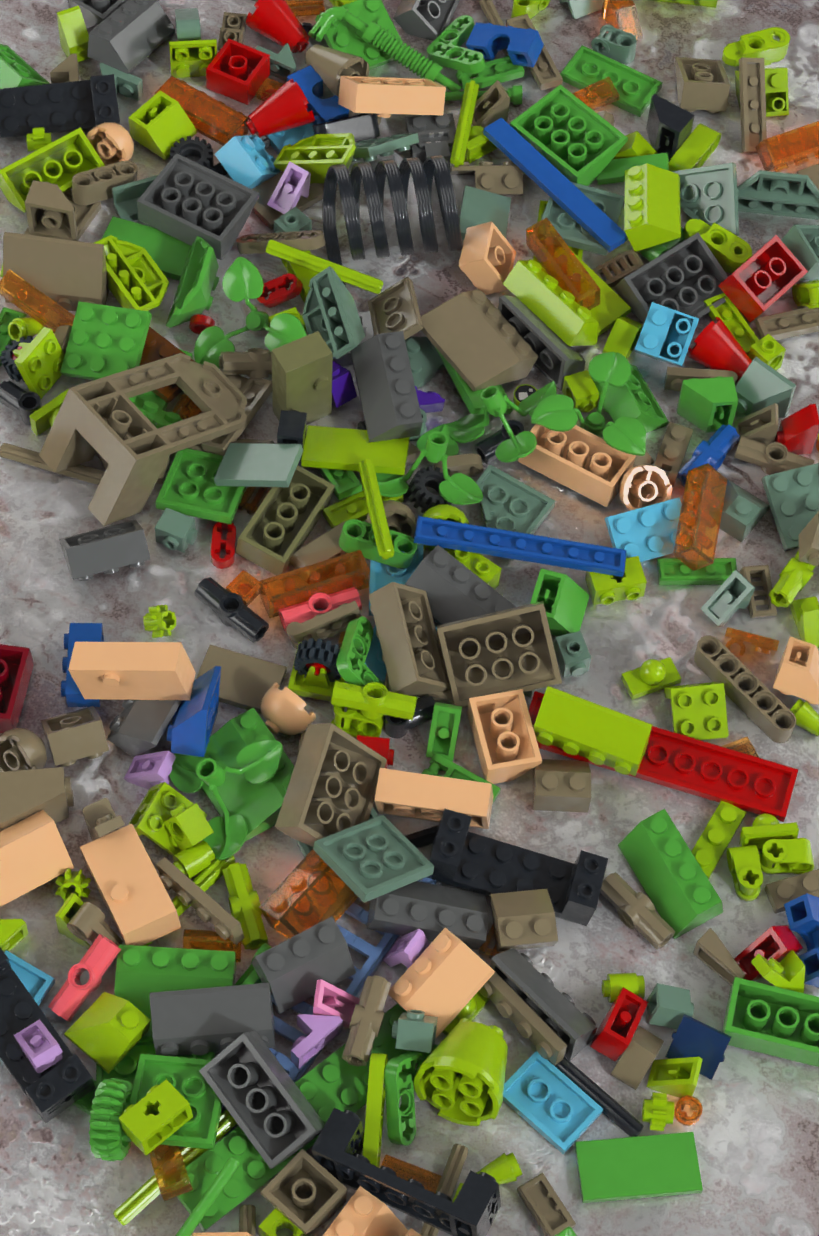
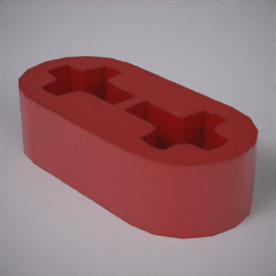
M291 273L284 274L264 283L262 295L257 300L267 308L275 307L297 297L302 291L303 284L295 275Z
M217 522L213 527L211 562L217 568L226 569L234 563L237 538L234 523ZM224 530L228 531L226 540H222ZM221 549H226L225 558L219 557Z

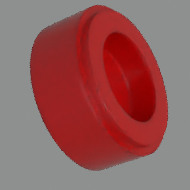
M201 314L193 315L189 324L190 330L198 335L206 328L215 326V321L211 317Z

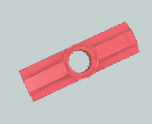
M355 587L329 595L326 593H316L310 597L309 601L279 609L282 627L286 631L288 624L291 622L303 623L318 614H324L338 608L342 604L356 601L359 610H362L360 595ZM320 608H321V609H325V610H324V611H317L316 609H320Z
M99 934L81 961L70 968L68 979L48 1007L55 1014L70 1022L89 994L100 986L102 976L121 951V948L104 935ZM87 970L90 975L89 980L86 984L82 985L80 976Z

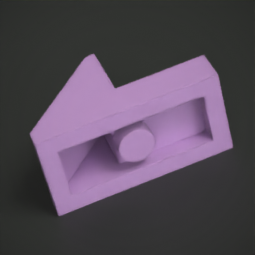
M289 161L267 205L283 214L293 209L301 196L308 198L311 173Z
M169 750L135 756L124 779L129 783L148 790L163 782L169 785L171 780L169 775L176 756Z
M417 929L397 938L383 958V961L390 967L402 963L409 968L430 945L424 932Z
M297 1015V1025L307 1037L303 1035L293 1043L291 1047V1061L300 1069L343 1031V1020L339 1016Z
M40 1019L14 1035L37 1073L43 1072L63 1058L61 1054L63 1051L58 1042Z

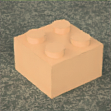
M492 221L468 227L463 240L459 267L472 281L473 285L485 295L505 291L508 289L503 283L513 269L516 251Z

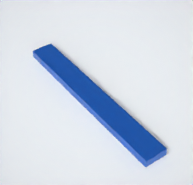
M502 117L483 128V135L608 252H611L628 240L626 233Z
M422 516L417 517L414 543L430 546L439 545L442 548L619 577H623L625 572L627 550Z

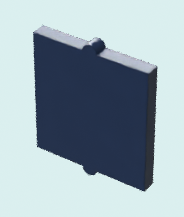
M684 1014L677 1032H673L671 1036L673 1040L665 1057L668 1059L700 1057L703 1061L699 1074L712 1080L719 1063L725 1060L724 1053L731 1036Z

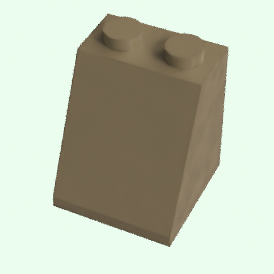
M64 767L0 772V831L41 810H44L54 820L55 824L69 818V807L74 806L71 777H65Z

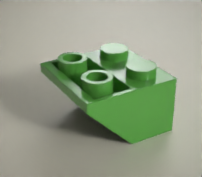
M718 376L714 378L683 380L676 409L677 414L706 433L716 432L722 425L729 424L732 426L738 405L734 378Z
M541 568L530 604L543 601L550 633L558 637L580 631L590 595L566 574Z

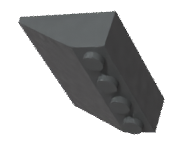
M176 153L137 200L138 220L188 245H192L196 237L200 236L213 247L216 258L222 260L236 242L260 193Z
M696 233L624 277L614 289L631 307V312L643 323L646 320L652 302L696 318H701L711 311L710 306L706 307L704 300L724 293L718 285L728 276L700 234ZM723 297L712 305L717 308L726 301Z

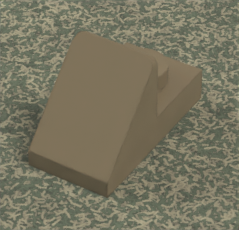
M77 53L71 54L50 72L51 84L79 81Z
M103 798L82 809L92 841L125 826L121 815L116 817L107 798Z

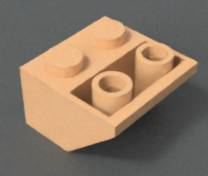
M791 636L789 637L779 663L773 685L774 689L779 690L785 695L802 698L810 704H819V651L816 645Z

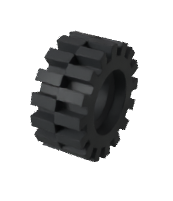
M187 136V140L180 138L179 143L176 141L173 143L174 147L171 146L170 160L177 153L183 157H199L200 159L194 162L208 169L214 166L213 149H211V144H207L205 139L200 141L199 137L195 136V140H191V136Z
M428 466L426 469L422 467L416 472L408 485L407 495H410L409 501L410 503L415 501L414 507L416 509L421 507L422 510L420 512L422 513L439 504H452L440 495L439 485L442 481H445L440 468L436 467L433 470L432 466ZM426 487L433 488L439 495L432 494Z

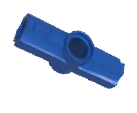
M729 424L722 425L707 442L703 440L697 446L692 458L678 472L677 478L682 486L687 489H695L710 472L715 473L719 469L726 454L740 439L736 428Z

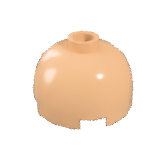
M104 122L87 133L86 137L105 166L121 161H130L134 152V143L131 135L123 126L115 122Z
M644 464L630 468L623 475L619 483L618 492L623 505L631 511L671 500L672 485L669 483L665 471L656 466Z
M275 682L265 693L261 702V713L266 720V726L275 735L278 732L284 735H296L303 732L308 727V724L315 720V713L310 712L308 714L304 709L307 705L305 701L287 687L283 690L278 689L279 684Z

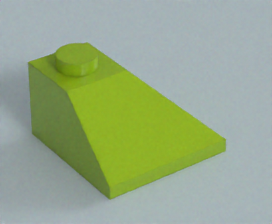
M104 991L64 1033V1036L109 1074L148 1032L151 1020L130 1001Z

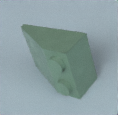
M794 224L781 241L808 271L800 281L819 280V225Z

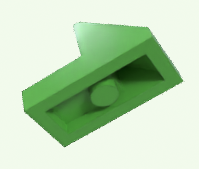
M435 702L426 757L432 758L434 754H438L453 762L460 728L461 706Z

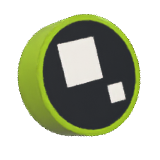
M529 384L518 386L514 390V404L518 406L521 401L536 392L537 389Z

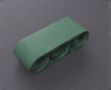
M198 8L175 9L177 40L201 39Z

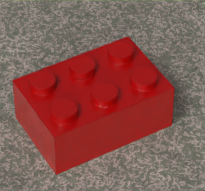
M775 235L718 286L751 323L808 271L781 239Z

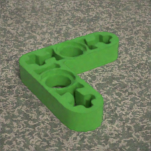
M463 15L456 18L428 46L427 54L429 61L433 60V63L436 62L440 66L469 74H476L485 69L486 63L481 52L460 47L469 38L475 26L471 16Z
M363 616L350 621L347 626L336 662L337 670L348 684L365 686L371 682L383 684L365 664L374 632L370 621Z
M411 1050L390 1059L385 1066L387 1129L389 1140L393 1144L408 1146L415 1138L416 1119L413 1083L420 1065L431 1053ZM418 1060L417 1069L415 1071V1064Z

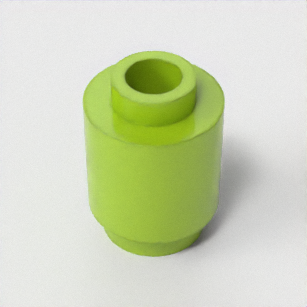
M203 840L174 855V863L172 864L191 879L211 865V862L215 860V854L208 843Z
M636 973L607 974V980H602L603 997H608L609 1003H614L623 987L642 999L645 997L643 975L637 976Z

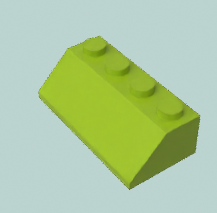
M78 128L1 169L0 189L10 203L26 213L25 200L33 180L57 184L61 191L65 192L72 188V179L75 174L105 165L82 129Z
M648 163L625 170L624 231L635 252L681 238L680 177L677 173Z
M531 259L518 260L503 285L568 346L595 345L598 337V322L591 316V311L584 306H580L570 292L559 287L558 281L554 277L545 274L538 262Z
M550 686L545 691L534 724L536 739L541 744L547 746L554 745L562 748L564 752L570 755L578 754L588 758L594 764H604L614 768L620 774H631L633 776L637 774L647 749L652 724Z

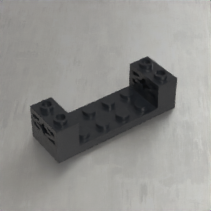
M114 74L91 76L90 80L0 89V138L27 136V134L33 133L32 128L44 127L45 133L74 131L78 128L82 130L93 129L104 122H115L120 125Z
M444 809L428 859L434 865V871L427 878L489 897L490 894L547 889L555 917L584 926L588 925L597 908L608 858L581 850L575 863H570L469 832L471 816Z
M0 947V1059L46 1124L94 1090L93 1077L76 1053L74 1055L71 1053L13 971L8 957ZM39 1019L63 1051L61 1053L63 1056L62 1060L41 1073L35 1071L14 1037L16 1033Z
M336 1108L333 1109L311 1150L314 1159L339 1182L356 1191L361 1186L386 1205L452 1236L487 1235L501 1207L499 1184L494 1177L484 1172L478 1174L470 1170L457 1198L452 1202L448 1195L436 1191L434 1194L424 1189V1186L414 1179L409 1178L406 1181L398 1177L395 1171L386 1166L379 1168L370 1164V1161L361 1155L364 1143V1130L360 1117L350 1110L340 1111Z

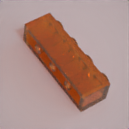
M171 76L155 92L156 94L161 90L178 101L197 129V132L222 146L234 136L248 134L247 116L226 106L223 102L208 96L205 92L195 89L183 80Z
M819 121L773 136L759 143L755 148L764 170L782 172L789 168L788 165L794 163L796 166L803 165L809 161L808 158L814 156L816 159H819Z
M546 217L526 229L527 246L546 272L558 281V286L570 292L580 306H584L589 310L600 304V288Z
M708 463L689 470L687 473L673 555L693 571L711 565L714 562L727 479Z
M357 550L260 580V596L270 619L279 616V609L309 601L310 597L316 593H326L329 595L355 587L357 591L369 588L370 570L361 550Z

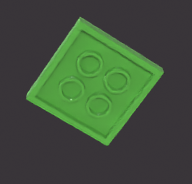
M357 0L342 6L349 9V13L367 25L374 21L381 26V29L384 28L385 31H388V34L392 33V36L395 35L396 39L399 38V41H401L381 0ZM317 15L315 18L316 22L320 18L319 15ZM337 20L335 25H331L324 35L329 48L362 57L368 62L369 70L394 61V58L391 59V55L388 57L387 53L383 54V51H379L380 48L376 49V46L373 47L372 43L368 44L362 40L364 33L344 20Z
M78 302L60 373L63 376L96 380L138 367L152 314L149 311Z
M186 448L176 453L156 499V509L165 510L169 508L188 516L232 524L247 486H216L214 478L224 456Z
M140 1054L129 1106L139 1102L146 1096L150 1088L160 1085L167 1079L190 1103L193 1114L192 1119L160 1145L214 1150L223 1103L199 1072L211 1060ZM123 1132L122 1136L124 1141L132 1142L131 1139Z

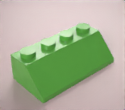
M665 808L641 821L618 844L619 849L649 899L654 904L658 914L675 930L673 939L723 913L720 897Z

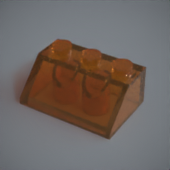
M312 849L259 908L271 928L287 938H291L332 916L336 922L358 896Z

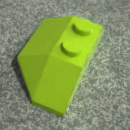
M352 133L316 134L292 146L290 144L283 146L273 165L284 172L290 161L311 173L310 183H324L327 170L331 165L344 164L347 168L350 167L356 149L354 136Z
M112 235L94 242L96 244H104L108 288L122 308L149 311L160 306L169 287V281L145 248L127 241L118 240L117 237Z

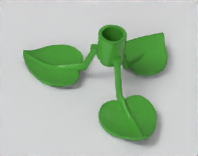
M237 257L226 271L222 287L225 295L230 300L235 302L245 300L246 305L251 309V312L246 317V326L226 335L218 326L206 328L196 340L194 358L195 362L203 364L206 361L215 364L219 368L221 352H235L234 344L228 339L249 330L268 331L264 343L271 352L273 349L307 336L299 319L289 313L278 314L273 317L270 324L268 323L269 315L266 312L258 311L257 307L249 300L257 299L262 295L264 288L262 276L252 262L244 257Z
M618 352L599 354L589 363L588 373L594 381L604 384L597 411L589 414L585 421L580 410L573 408V400L561 394L546 397L536 406L531 418V423L541 425L553 431L564 432L571 430L579 419L581 428L600 438L603 437L604 441L612 448L632 455H645L646 430L639 420L623 416L619 417L615 423L609 421L605 425V418L601 414L608 384L620 388L630 378V364L626 357Z
M554 381L550 382L525 398L518 406L509 400L505 393L502 394L498 386H489L480 394V398L484 403L481 405L484 414H468L455 422L447 423L446 426L450 432L449 436L459 443H468L478 439L484 434L485 426L490 424L489 414L494 417H500L511 438L499 444L495 451L497 459L501 462H513L519 458L526 457L536 448L537 439L530 431H523L514 436L504 416L507 404L521 416L525 417L529 414L532 417L536 406L543 399L557 394L556 384Z
M446 424L429 430L417 440L416 447L419 448L421 453L406 475L376 473L381 495L398 497L408 491L409 486L405 481L410 479L424 457L431 463L442 461L445 481L440 483L439 492L446 501L457 505L479 503L483 500L482 491L472 478L462 473H455L451 477L448 475L447 458L448 456L458 455L459 447L457 442L449 436L450 432Z
M264 740L247 745L239 752L236 758L240 769L228 767L226 764L220 766L215 760L211 759L207 752L204 757L174 754L176 759L172 765L169 777L176 788L184 793H195L201 789L204 782L213 792L223 811L224 817L217 816L208 821L214 832L203 839L211 847L218 860H225L240 850L247 838L248 826L243 816L239 814L229 816L228 809L217 787L224 783L226 772L236 775L244 773L245 779L252 784H262L272 779L277 773L283 749L281 742Z

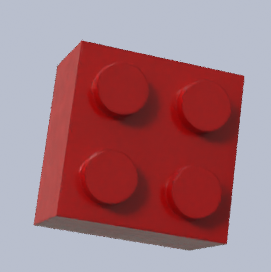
M228 39L206 68L207 89L249 105L270 76V55Z

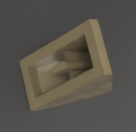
M497 80L476 101L472 120L473 126L485 128L501 117L508 121L510 97L500 81Z
M774 403L734 421V428H736L740 438L743 436L767 445L774 443L779 427L778 405Z
M638 1026L629 1046L621 1055L610 1075L636 1090L664 1041Z

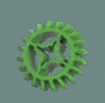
M121 1078L104 1079L95 1091L89 1121V1143L95 1158L104 1161L123 1160L131 1148V1142L124 1141L123 1129L119 1121V1117L130 1103L133 1089L131 1081Z

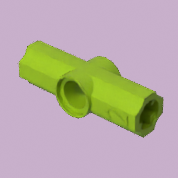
M799 550L795 557H792L779 574V580L768 594L771 598V603L777 607L787 608L814 574L813 569L816 566L799 561Z
M335 681L331 699L332 705L361 710L362 715L369 719H379L384 715L413 720L417 697L389 692L386 686L378 682L358 686Z
M239 862L230 864L222 872L229 894L228 902L231 915L240 922L245 937L242 940L244 949L256 950L264 943L268 944V937L261 917L262 908L257 891L253 890L246 864H240Z

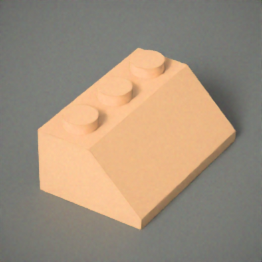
M523 689L469 698L467 715L485 780L492 784L513 781L542 763Z
M444 928L390 988L388 995L405 1011L421 1010L425 1012L426 1016L438 1017L437 1038L491 978L495 971L447 928Z
M360 1186L323 1236H405L408 1229L385 1203Z

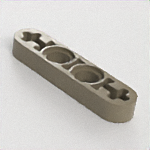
M321 230L249 234L241 236L236 240L240 254L266 253V246L271 239L302 251L319 249L326 244L323 231Z

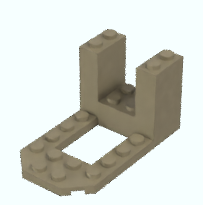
M179 353L69 388L39 456L56 473L91 461L96 452H98L109 465L87 509L103 526L141 513L170 454L240 430L246 422L245 407L247 405V398L215 364L206 361L203 364L190 361L191 356ZM176 383L203 413L157 429L129 398Z

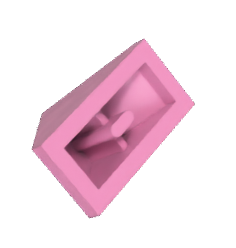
M322 979L317 980L313 1015L339 1016L343 1020V1027L349 1028L355 1005L359 1004L360 999Z

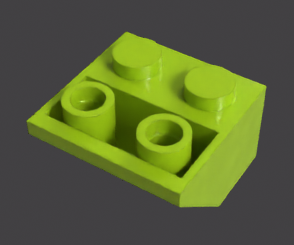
M217 40L169 41L171 77H206V68L217 55Z
M785 67L765 68L766 117L789 115L788 71ZM736 70V97L740 108L739 70Z
M161 90L128 117L131 137L164 160L170 157L171 146L174 147L173 143L176 141L179 143L180 138L187 140V136L192 138L197 133V129L179 102Z

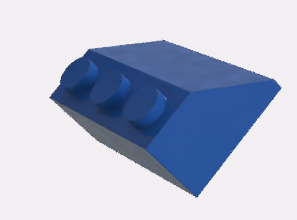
M221 666L213 667L194 680L190 700L181 701L173 715L172 725L168 727L167 741H171V753L198 757L205 756L218 714Z

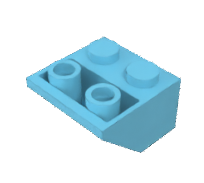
M256 135L234 136L215 153V156L230 177L250 189L255 188L281 172L273 165L275 158L268 154L264 142Z
M652 302L636 344L635 352L659 361L682 366L699 318Z

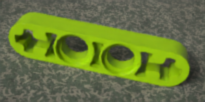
M372 1053L370 1058L362 1155L370 1161V1164L376 1167H380L385 1106L384 1070L388 1062V1055L383 1053Z

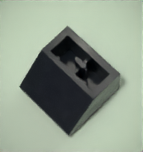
M654 94L651 98L646 130L651 146L657 151V154L668 153L670 162L673 155L691 134L695 115Z

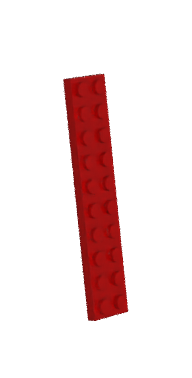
M537 691L534 692L528 709L533 729L544 697L543 693ZM652 726L647 749L636 776L628 775L720 803L724 801L739 809L755 814H771L778 821L784 822L798 769ZM537 741L539 749L616 771L614 768L604 764H594L586 757L578 754L570 755L564 752L562 748L554 745H543Z

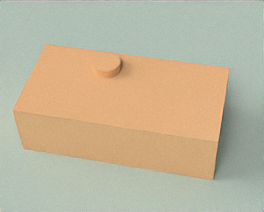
M341 76L338 104L354 113H376V116L390 118L391 114L443 116L446 87L430 79Z
M535 424L530 432L537 439L536 448L526 457L519 458L518 462L608 507L619 491V483L623 475L633 467L636 455L612 448L604 439L577 425L569 431L559 432Z
M75 642L68 669L84 699L190 700L196 673L181 642Z
M380 768L374 801L379 814L440 822L444 809L471 816L469 827L489 829L494 796L491 783Z
M44 810L0 831V907L64 874L67 868H74L54 820Z
M129 824L80 846L86 867L125 945L143 946L181 928L177 910L133 824Z

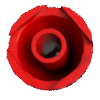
M258 0L254 6L257 9L253 14L249 12L245 21L250 29L282 47L288 43L292 53H301L307 48L309 36L285 0Z
M292 78L248 115L249 121L246 122V125L252 135L256 134L258 137H263L310 124L315 121L312 110L307 111V104L309 102L298 83L294 82Z
M718 316L715 318V321H711L694 340L695 346L692 349L689 347L686 354L688 358L709 369L735 372L738 376L736 383L739 382L752 362Z

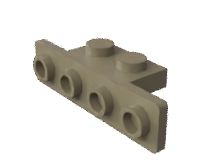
M512 161L503 162V165H493V162H480L479 166H469V162H464L459 167L451 166L450 175H475V188L502 196L523 195V174L525 173Z

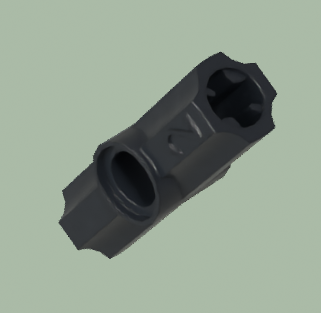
M211 577L204 578L194 591L195 596L220 616V620L224 625L234 627L251 642H258L264 637L269 624L243 604V599L240 595L228 592ZM230 608L236 609L234 611H228V609Z

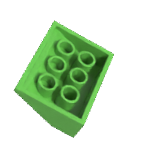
M561 84L510 122V126L569 181L589 186L628 141V137Z
M252 708L229 720L210 737L206 752L220 766L226 764L228 767L240 769L236 758L244 747L258 741L277 740L257 711ZM283 749L279 769L269 781L262 784H252L245 779L244 773L236 775L226 772L224 783L217 787L228 809L229 816L239 814L247 822L248 833L245 842L276 824L294 769L293 763ZM203 782L202 790L218 814L224 817L223 811L213 792Z
M119 945L121 951L117 956L114 995L130 1001L150 1020V993L234 986L236 952ZM152 1021L150 1022L148 1032L143 1037L153 1036Z

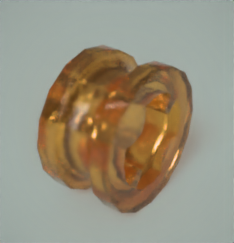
M683 1096L676 1104L674 1115L680 1124L691 1126L699 1121L703 1107L701 1102L694 1096ZM685 1105H689L691 1110H695L692 1117H688L686 1112L681 1111Z

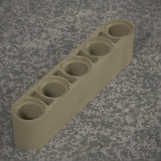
M711 635L701 637L698 640L694 655L696 665L713 682L724 683L725 694L772 741L776 743L789 741L796 725L795 715L719 639ZM703 651H709V652H711L712 654H707V653H705V652H703ZM722 669H727L730 672H724ZM740 687L747 688L749 691L742 690ZM759 706H764L767 709H761ZM778 724L784 725L786 728H781Z

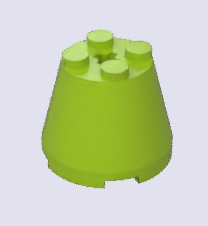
M460 1019L458 1024L420 1065L414 1078V1089L419 1099L427 1100L439 1110L437 1115L457 1124L479 1126L481 1121L490 1118L495 1119L503 1102L508 1046L503 1038V1031L495 1025L487 1026L482 1023L473 1022L470 1019Z

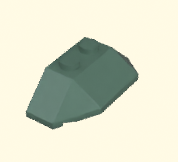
M759 170L737 187L739 212L819 220V190L808 175Z
M329 266L310 279V290L306 297L302 316L308 335L318 331L333 353V359H338L357 347L364 339L365 333L352 295L334 269Z

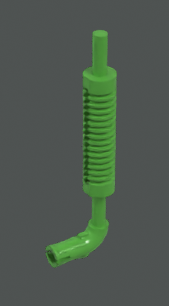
M334 6L327 9L324 13L321 12L320 18L308 33L313 39L316 36L315 40L321 42L331 25L334 26L337 20H344L364 33L362 40L368 44L372 43V46H376V49L380 48L379 51H383V54L387 53L388 57L391 55V59L394 58V61L398 60L399 64L402 63V66H405L406 69L409 68V71L413 70V73H416L417 76L420 75V78L424 77V79L437 81L450 91H460L462 89L460 85L441 73L442 66L436 62L433 63V60L429 61V58H425V55L421 56L422 53H418L417 50L414 51V48L410 49V45L407 46V43L403 44L402 40L396 39V36H392V33L388 34V31H385L384 28L381 29V26L374 21L367 25L349 13V9L342 6Z

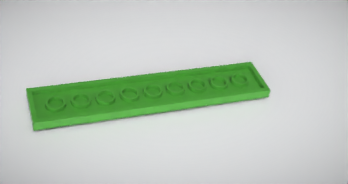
M398 1003L385 1012L377 1038L375 1037L371 1054H387L388 1061L411 1051L396 1048V1039L392 1038L394 1020L398 1021L403 1012L407 1013ZM345 1043L295 1082L296 1086L325 1124L334 1108L340 1111L350 1110L356 1113L367 1104L371 1054L366 1066L357 1067L350 1065L342 1059L346 1046ZM238 1126L217 1142L214 1150L208 1149L169 1179L166 1184L189 1214H191L228 1159L231 1157L239 1159V1167L198 1224L202 1231L205 1232L275 1177L302 1149L270 1169L243 1130ZM318 1136L302 1149L308 1151L313 1147Z

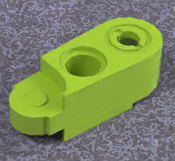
M771 27L742 35L739 41L727 44L723 50L722 60L727 65L738 67L739 59L742 57L764 58V65H771L773 62H779L784 59L787 54L790 35L786 30L779 27Z
M690 219L683 228V235L686 239L696 233L700 234L723 270L727 273H733L752 256V249L745 240L715 222L711 226L701 219Z

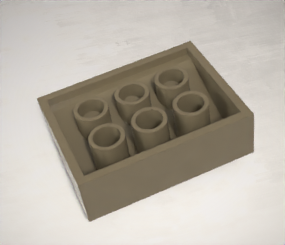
M4 232L3 290L5 302L15 305L22 304L39 308L60 309L63 311H76L78 302L106 305L109 289L104 244Z
M480 289L462 292L421 316L423 325L421 331L473 391L526 378L539 357Z
M543 601L437 626L456 706L468 705L469 698L519 689H523V692L562 683Z
M332 723L308 724L275 828L294 840L314 847V842L368 821L375 799L380 768H385L387 759Z

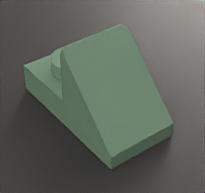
M288 43L285 44L279 54L260 46L256 47V50L270 55V75L287 82V76L296 72V64Z
M104 63L99 64L100 76L114 74L116 94L121 93L125 97H130L137 101L143 97V82L141 78L122 72Z
M735 570L700 609L718 627H723L739 608L746 609L748 607L755 587L738 570Z

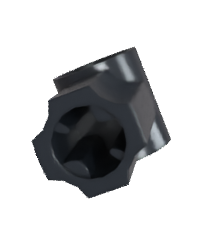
M3 381L0 384V402L19 414L25 424L31 425L29 416L42 407L40 396L34 392H26L11 381Z
M507 421L515 436L524 431V426L520 421ZM502 425L499 431L475 444V450L481 456L483 463L489 464L496 460L495 451L499 444L511 439L504 425Z
M427 694L417 699L413 720L385 715V733L391 738H402L409 729L432 720L435 705L432 696ZM397 719V720H400V721H402V722H401V723H394V722H392V720Z

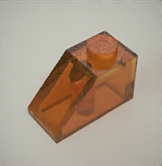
M603 0L601 15L606 23L622 31L632 33L637 41L642 40L643 33L635 3L632 0Z

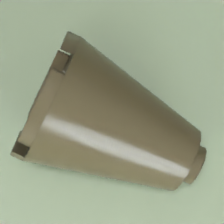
M319 44L309 47L305 53V63L307 66L311 65L323 79L326 87L338 97L341 76L369 75V64L362 57Z

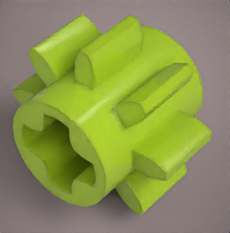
M44 127L32 128L33 133L27 134L28 152H35L52 143L51 133H45Z
M168 605L148 607L149 612L143 616L145 631L152 632V638L171 636L170 630H173L176 626L175 612L169 611Z
M67 868L65 877L58 876L55 882L60 886L55 894L61 895L64 903L71 893H75L81 900L82 896L88 898L91 890L87 886H89L91 878H86L82 873V869L71 871L70 868Z
M652 1092L651 1099L643 1100L642 1122H649V1130L664 1131L666 1124H673L674 1102L666 1099V1093Z

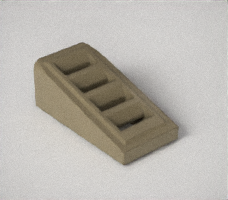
M630 249L592 270L602 280L601 275L604 274L607 278L604 282L612 288L624 277L644 266V263L634 249Z
M769 566L742 567L739 572L754 587H763V590L754 591L748 604L750 618L777 616L776 606L771 603V598L768 595L773 589ZM760 577L761 581L751 582V578ZM755 596H765L766 599H765V600H754V597H755ZM768 605V609L756 611V606Z
M711 928L708 929L697 941L693 953L732 986L735 977L744 979L745 974Z

